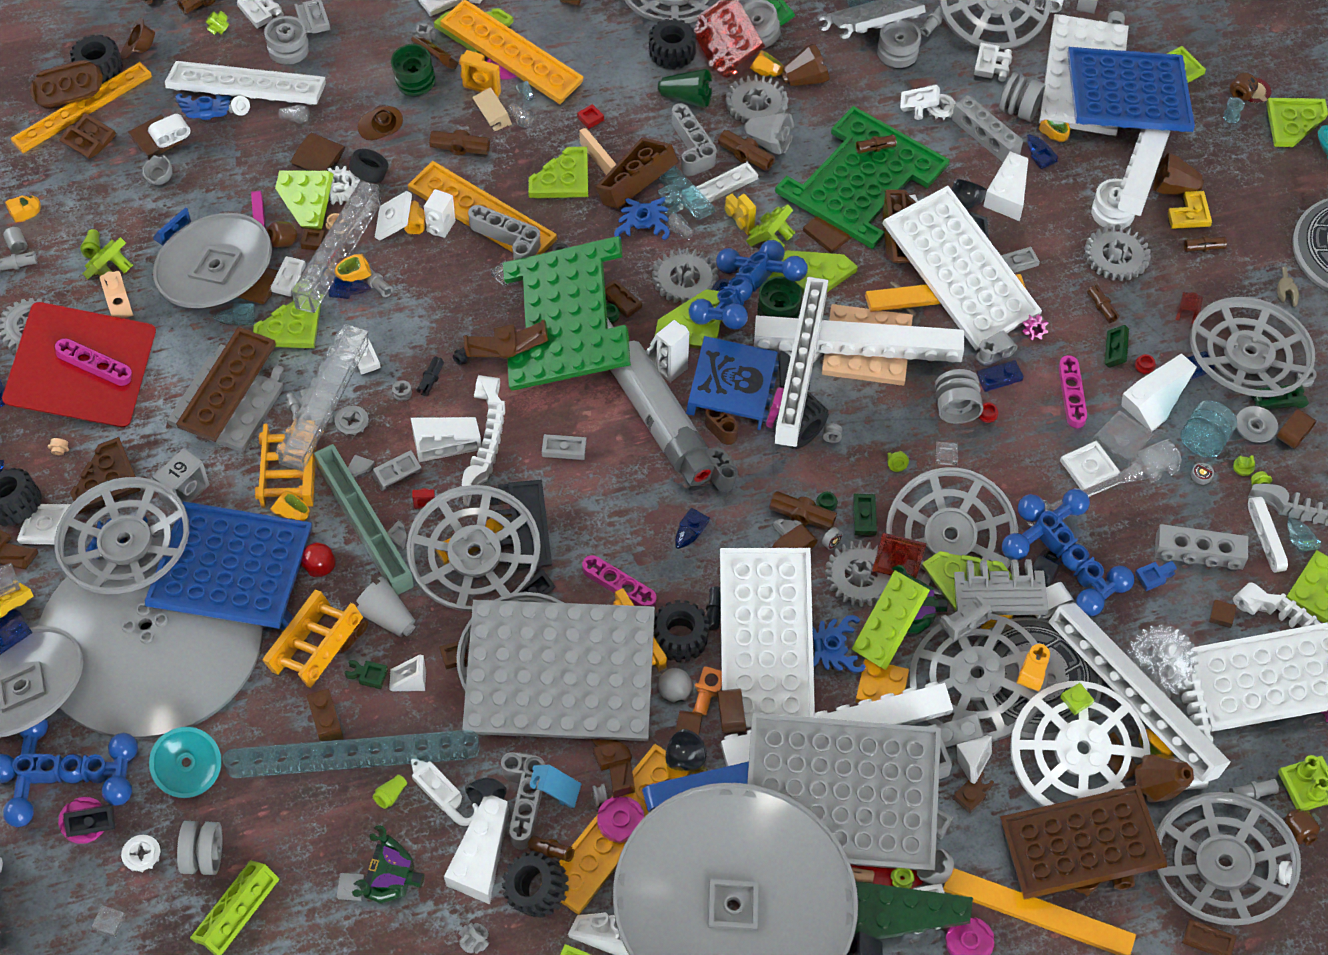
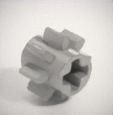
M426 23L416 25V30H412V36L424 37L430 42L436 40L433 26L430 27Z
M479 923L465 925L458 933L462 936L459 940L460 946L467 953L472 954L475 952L478 954L479 951L483 952L489 945V942L486 940L488 938V931Z

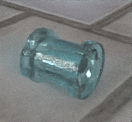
M1232 97L1227 101V109L1223 113L1225 121L1234 123L1240 120V111L1243 110L1245 105L1243 100Z

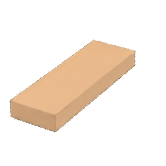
M587 128L579 130L580 144L582 147H587V153L607 175L616 163Z

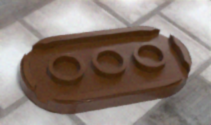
M87 60L45 69L36 75L35 81H32L30 94L32 99L44 108H54L89 99L101 88L102 72L97 65Z

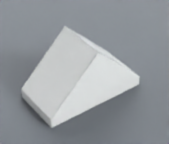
M418 655L390 669L389 690L425 691L426 667L423 655Z
M986 735L957 744V762L969 781L975 784L992 754V736Z

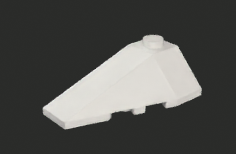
M606 913L577 915L568 933L570 938L613 955H629L619 935L615 915L608 916Z

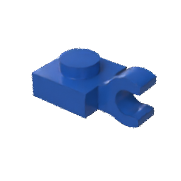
M1173 561L1160 567L1156 562L1137 569L1135 575L1145 591H1149L1165 584L1166 578L1175 575L1174 570L1177 567Z

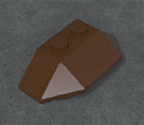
M906 190L885 191L883 221L916 203ZM883 225L887 256L893 263H911Z

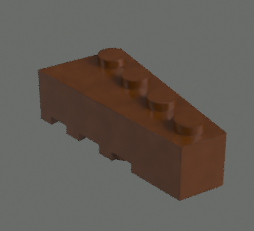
M642 137L596 186L603 205L614 208L621 207L626 203V198L631 199L676 165L678 159L672 144Z

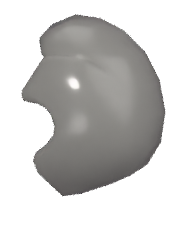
M154 155L142 167L143 177L152 185H162L168 182L172 176L173 167L165 155L162 157Z
M671 668L659 677L657 689L661 697L675 703L678 700L687 701L694 690V683L686 671L679 668Z
M936 849L935 871L917 870V876L929 884L945 883L953 872L954 861L952 855L944 849Z

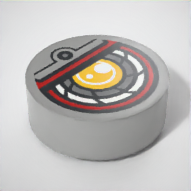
M1197 463L1191 471L1193 481L1201 485L1210 483L1214 475L1213 468L1207 463Z
M836 527L831 528L824 535L822 544L829 550L834 549L840 543L843 533Z

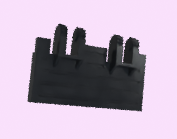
M542 479L499 484L498 489L511 494L522 502L536 522L541 547L537 567L552 566ZM492 497L490 500V505L494 506L508 504L498 498ZM509 505L510 509L494 510L505 517L510 523L521 515L511 505ZM526 522L516 532L520 540L521 555H533V537ZM512 538L503 539L500 541V546H514ZM501 552V553L514 554V552ZM507 562V570L510 568L512 563ZM518 564L517 569L530 568L531 564Z

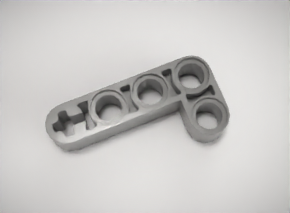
M679 103L672 107L671 124L688 148L682 154V173L687 176H693L713 168L716 165L717 149L685 104Z
M474 205L469 209L470 228L475 232L513 246V260L534 256L539 251L541 241L540 230L537 227L481 205Z
M509 752L502 757L501 768L503 777L506 780L520 783L509 833L512 846L521 850L528 847V841L533 836L542 791L538 790L540 779L537 781L535 789L530 787V780L533 774L530 770L533 769V765H545V763L538 756ZM511 764L517 765L514 769L507 768ZM529 789H533L536 791L533 794L525 793V791ZM522 811H530V812H531V813H530L529 815H527V816H522V815H520V813H521ZM521 827H523L524 833L519 837Z

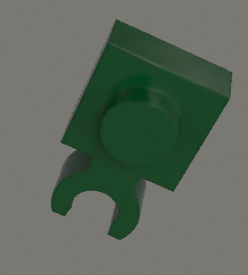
M349 660V667L355 668V670L352 672L345 670V676L351 680L359 678L360 685L381 689L388 672V666L370 661H365L364 666H361L357 661Z

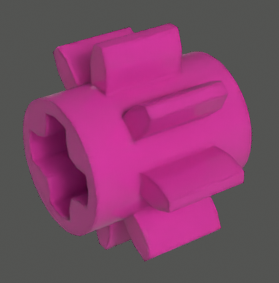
M1040 314L1036 318L1029 315V319L1026 322H1022L1026 327L1022 332L1025 335L1029 334L1031 340L1034 337H1038L1041 340L1042 335L1048 333L1045 329L1048 322L1042 320Z

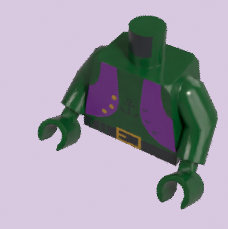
M897 565L892 567V570L903 574L930 590L907 633L919 634L933 624L936 612H947V599H935L933 587L906 573L904 566Z
M377 825L374 829L379 832V837L372 833L369 835V838L374 842L380 840L381 844L376 846L366 879H359L353 883L359 886L361 891L355 889L352 891L354 897L364 895L369 900L383 904L396 900L398 897H404L408 885L421 888L424 874L413 871L414 863L410 853L394 838L386 835V829L383 826Z

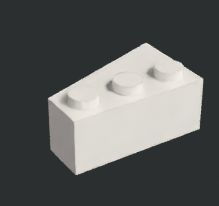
M1011 151L1009 152L986 192L983 207L1020 221L1024 204L1028 158Z
M673 320L655 335L650 343L651 346L646 350L661 376L670 383L688 369L689 331L684 325H680Z
M476 417L411 418L419 462L478 451L479 447L482 448Z

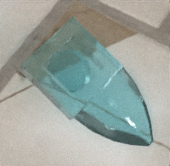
M254 303L233 304V308L215 314L213 319L227 325H254Z
M1289 518L1287 523L1290 532L1289 540L1299 552L1319 549L1321 542L1315 534L1302 522Z

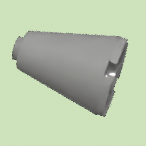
M383 576L379 577L378 579L381 582L377 585L372 582L356 600L359 604L357 609L366 619L399 637L403 635L407 637L415 629V619L387 579Z

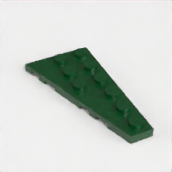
M855 881L858 897V914L854 935L861 931L880 940L903 936L906 933L925 932V930L934 928L943 929L966 925L971 922L973 897Z

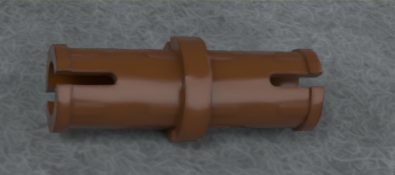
M892 134L884 137L874 136L869 140L857 141L856 151L861 154L869 151L879 152L884 148L896 147V137Z
M1203 236L1201 239L1184 240L1185 252L1202 250L1203 252H1208L1209 250L1226 249L1227 247L1225 236L1214 238ZM1213 243V244H1208V245H1198V244Z
M1094 285L1091 286L1087 293L1095 302L1097 310L1103 313L1108 323L1118 320L1120 315L1113 308L1109 297L1103 294L1098 285H1095V287Z
M532 836L528 841V848L531 851L542 853L550 858L555 857L570 862L574 857L573 847L559 844L557 840H546L538 836Z

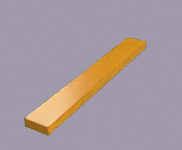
M138 62L103 83L93 97L67 104L10 139L23 154L79 121L85 113L91 114L152 77L151 72L141 62Z
M1017 274L1016 277L1025 287L1021 274ZM928 285L866 291L865 294L870 312L941 304Z
M953 868L950 878L945 882L944 892L973 897L974 903L1116 955H1131L1136 938L1134 933L1035 897L1024 900L1023 894L1019 891Z

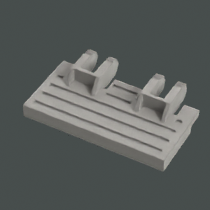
M1026 559L1024 563L1026 576H1019L1017 560H1011L1012 580L1009 579V571H990V580H988L986 560H981L980 562L981 576H974L972 560H967L966 564L967 581H965L964 572H954L957 611L973 602L975 596L979 594L992 607V614L1047 615L1048 613L1044 571H1034L1033 580L1031 559Z

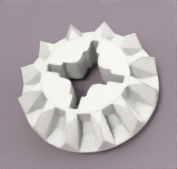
M940 94L939 104L944 109L940 110L938 105L926 108L929 116L934 115L936 119L941 117L944 120L946 117L951 118L956 102L950 96Z
M138 835L125 843L121 857L124 865L131 871L135 870L143 873L148 868L152 869L153 865L159 861L161 850L158 842L153 837ZM141 846L145 853H148L143 856L142 861H140L138 856H135L140 853Z

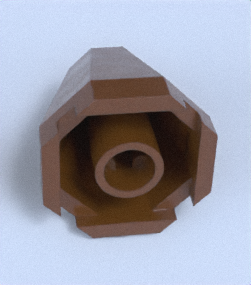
M813 43L803 48L782 68L783 72L781 73L784 83H788L789 86L824 83L830 80L828 69L822 62L824 60L816 44Z
M1166 152L1158 165V168L1161 169L1159 173L1155 174L1152 190L1162 194H1184V192L1200 191L1204 185V180L1202 179V174L1181 158Z
M1167 754L1144 755L1141 759L1143 760L1142 763L1135 768L1136 785L1140 786L1142 794L1144 793L1148 797L1146 799L1149 802L1171 801L1188 788L1194 780L1193 768L1187 762Z

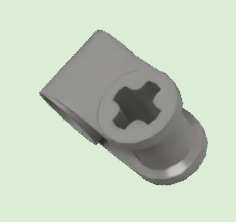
M1000 331L981 341L979 345L980 351L976 355V360L983 366H989L1011 356L1017 350V345L1005 331Z

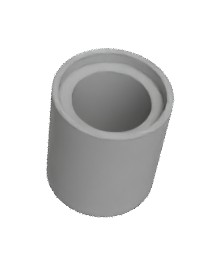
M10 227L3 233L11 253L19 254L27 249L28 245L20 228Z

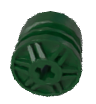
M406 44L399 47L393 53L391 67L396 85L402 93L409 96H419L433 88L436 81L430 53L425 47L418 44Z
M783 276L767 279L759 289L757 315L799 319L802 290L798 283L787 280Z

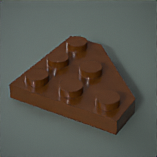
M119 437L98 444L94 451V457L91 462L87 463L80 475V481L70 492L73 501L101 483L118 478L136 477ZM124 488L111 491L110 493L115 501L141 491V488ZM102 495L88 503L78 514L104 505L105 502Z

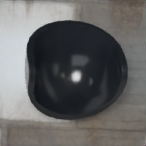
M956 179L952 186L953 193L965 209L978 206L986 197L987 189L967 180Z
M681 729L671 738L666 749L665 759L667 765L674 770L690 771L700 768L705 763L707 751L703 740L696 733L687 729Z
M486 777L466 785L465 791L470 801L476 803L479 807L484 796L489 797L493 795L504 799L507 788L497 779Z

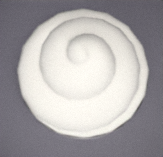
M1282 861L1280 864H1277L1275 878L1280 884H1290L1292 862Z

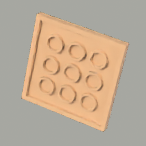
M831 304L829 321L912 326L913 315L889 311L870 312L866 308ZM834 353L824 354L822 375L904 386L908 359Z

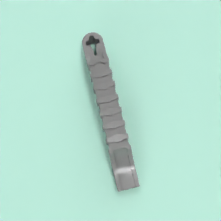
M1253 484L1248 499L1262 497L1265 503L1272 506L1279 515L1288 516V519L1296 518L1302 522L1306 520L1312 521L1313 524L1322 523L1328 526V507L1327 510H1323L1322 502H1318L1315 508L1310 507L1311 499L1306 498L1303 501V505H1298L1300 493L1296 492L1292 496L1290 503L1288 502L1289 493L1284 487L1273 484Z

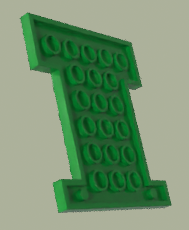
M853 106L831 128V134L844 142L804 184L786 176L775 187V193L873 249L882 240L885 233L871 224L883 211L885 191L902 190L911 179L928 189L948 167L950 160ZM892 134L896 137V147L884 148L879 152L869 151L861 154L856 151L857 141L869 140L874 136L884 137Z
M619 236L503 263V274L506 284L523 280L526 328L545 319L548 341L518 353L514 357L507 358L508 381L511 391L631 365L627 326L622 325L608 328L603 262L623 257L622 242Z

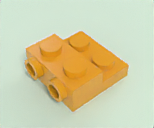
M466 50L459 60L462 70L460 77L463 81V87L483 92L491 87L496 96L499 97L501 93L499 65L485 62L483 54Z

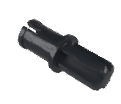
M433 357L428 369L423 372V378L416 389L418 393L423 390L421 393L423 396L430 394L429 392L434 382H437L439 379L438 374L444 365L441 357Z
M714 586L709 590V604L706 605L709 630H717L720 624V587Z

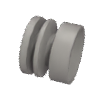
M1013 73L1003 89L999 110L1005 112L1008 109V114L1012 115L1019 108L1018 117L1031 122L1042 101L1046 84L1032 80L1027 87V77L1022 76L1019 81L1020 74Z
M956 369L945 372L936 379L935 390L938 399V412L943 421L962 424L973 421L982 414L983 403L980 395L979 378L976 373L970 370Z

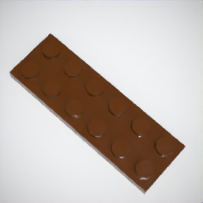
M238 327L177 421V428L216 442L275 348V340Z

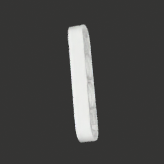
M1262 497L1249 498L1248 510L1271 570L1274 573L1286 571L1288 568L1287 558L1264 499Z

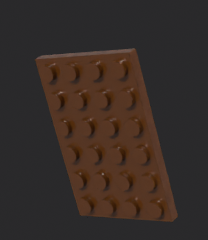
M1139 785L1000 816L1024 900L1167 867L1164 852Z

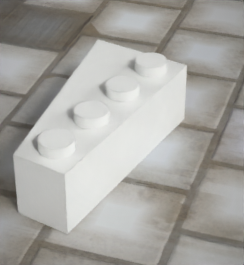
M493 795L489 797L484 796L444 875L447 887L490 904L502 841L504 840L509 816L507 801Z

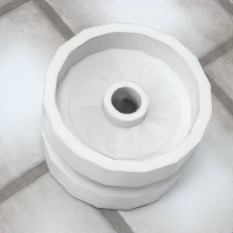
M1123 179L1106 180L1096 190L1091 214L1100 226H1107V229H1111L1113 225H1115V230H1119L1121 226L1124 229L1135 218V214L1117 209L1119 201L1116 198L1119 189H1121Z

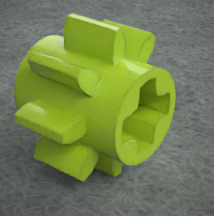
M213 11L206 20L208 24L207 30L213 35L216 32L222 34L229 26V23L226 21L228 16L222 11L218 14Z

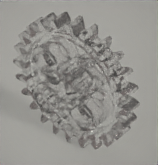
M1162 624L1159 625L1158 629L1151 625L1150 632L1142 629L1143 636L1135 634L1137 642L1130 641L1129 644L1133 648L1132 650H1125V652L1130 654V659L1145 675L1146 671L1152 668V674L1148 678L1168 698H1171V691L1179 695L1178 688L1181 687L1186 690L1187 687L1184 682L1193 681L1189 674L1197 673L1192 669V665H1197L1198 662L1192 660V657H1195L1198 653L1190 651L1195 645L1188 642L1190 637L1182 635L1183 631L1175 630L1170 625L1167 629ZM1151 645H1153L1154 650L1150 655H1148L1147 650ZM1175 645L1176 650L1174 654L1169 655V649ZM1174 668V675L1168 678V671Z

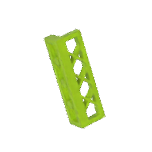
M250 860L190 939L195 943L204 945L214 955H222L279 881V878L265 864Z

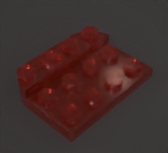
M719 0L697 17L698 22L695 26L696 39L706 55L710 66L725 78L737 73V66L766 47L740 0Z

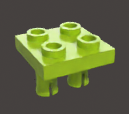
M786 205L782 208L778 206L771 213L766 212L760 218V224L750 230V236L746 242L753 246L767 240H776L784 247L785 245L777 238L775 233L778 231L786 241L795 234V231L785 221L793 209Z
M121 237L116 242L112 239L84 265L87 269L82 274L89 279L94 274L101 276L110 272L111 270L106 266L107 261H112L125 274L133 266L120 253V249L126 242Z
M1309 755L1305 758V761L1279 769L1278 774L1296 809L1307 811L1328 804V766L1323 756Z

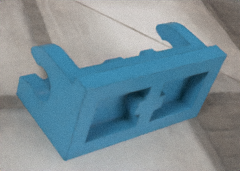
M533 765L530 787L535 789L537 781L540 779L538 790L544 791L558 799L559 804L563 806L566 804L569 808H574L581 783L551 765Z

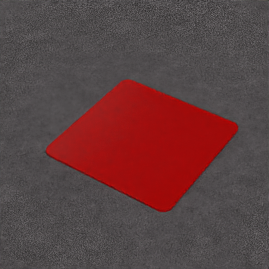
M36 302L31 306L2 400L9 406L126 427L132 419L156 334V328L149 323ZM60 339H70L127 365L131 369V382L125 386H120L61 360L56 355V342ZM66 347L65 349H62V348H61V351H64V350H66V349L69 350V348H68V347ZM83 354L78 359L80 361H87L90 357ZM106 363L97 365V368L100 370H105L109 367ZM122 373L121 375L118 374V377H121L122 375H125V376H126V374H125V373Z

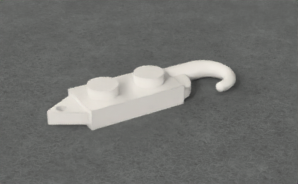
M411 759L414 773L412 779L455 823L461 826H469L479 808L477 804H472L474 814L471 817H463L457 811L462 803V796L458 789L431 761L427 763Z

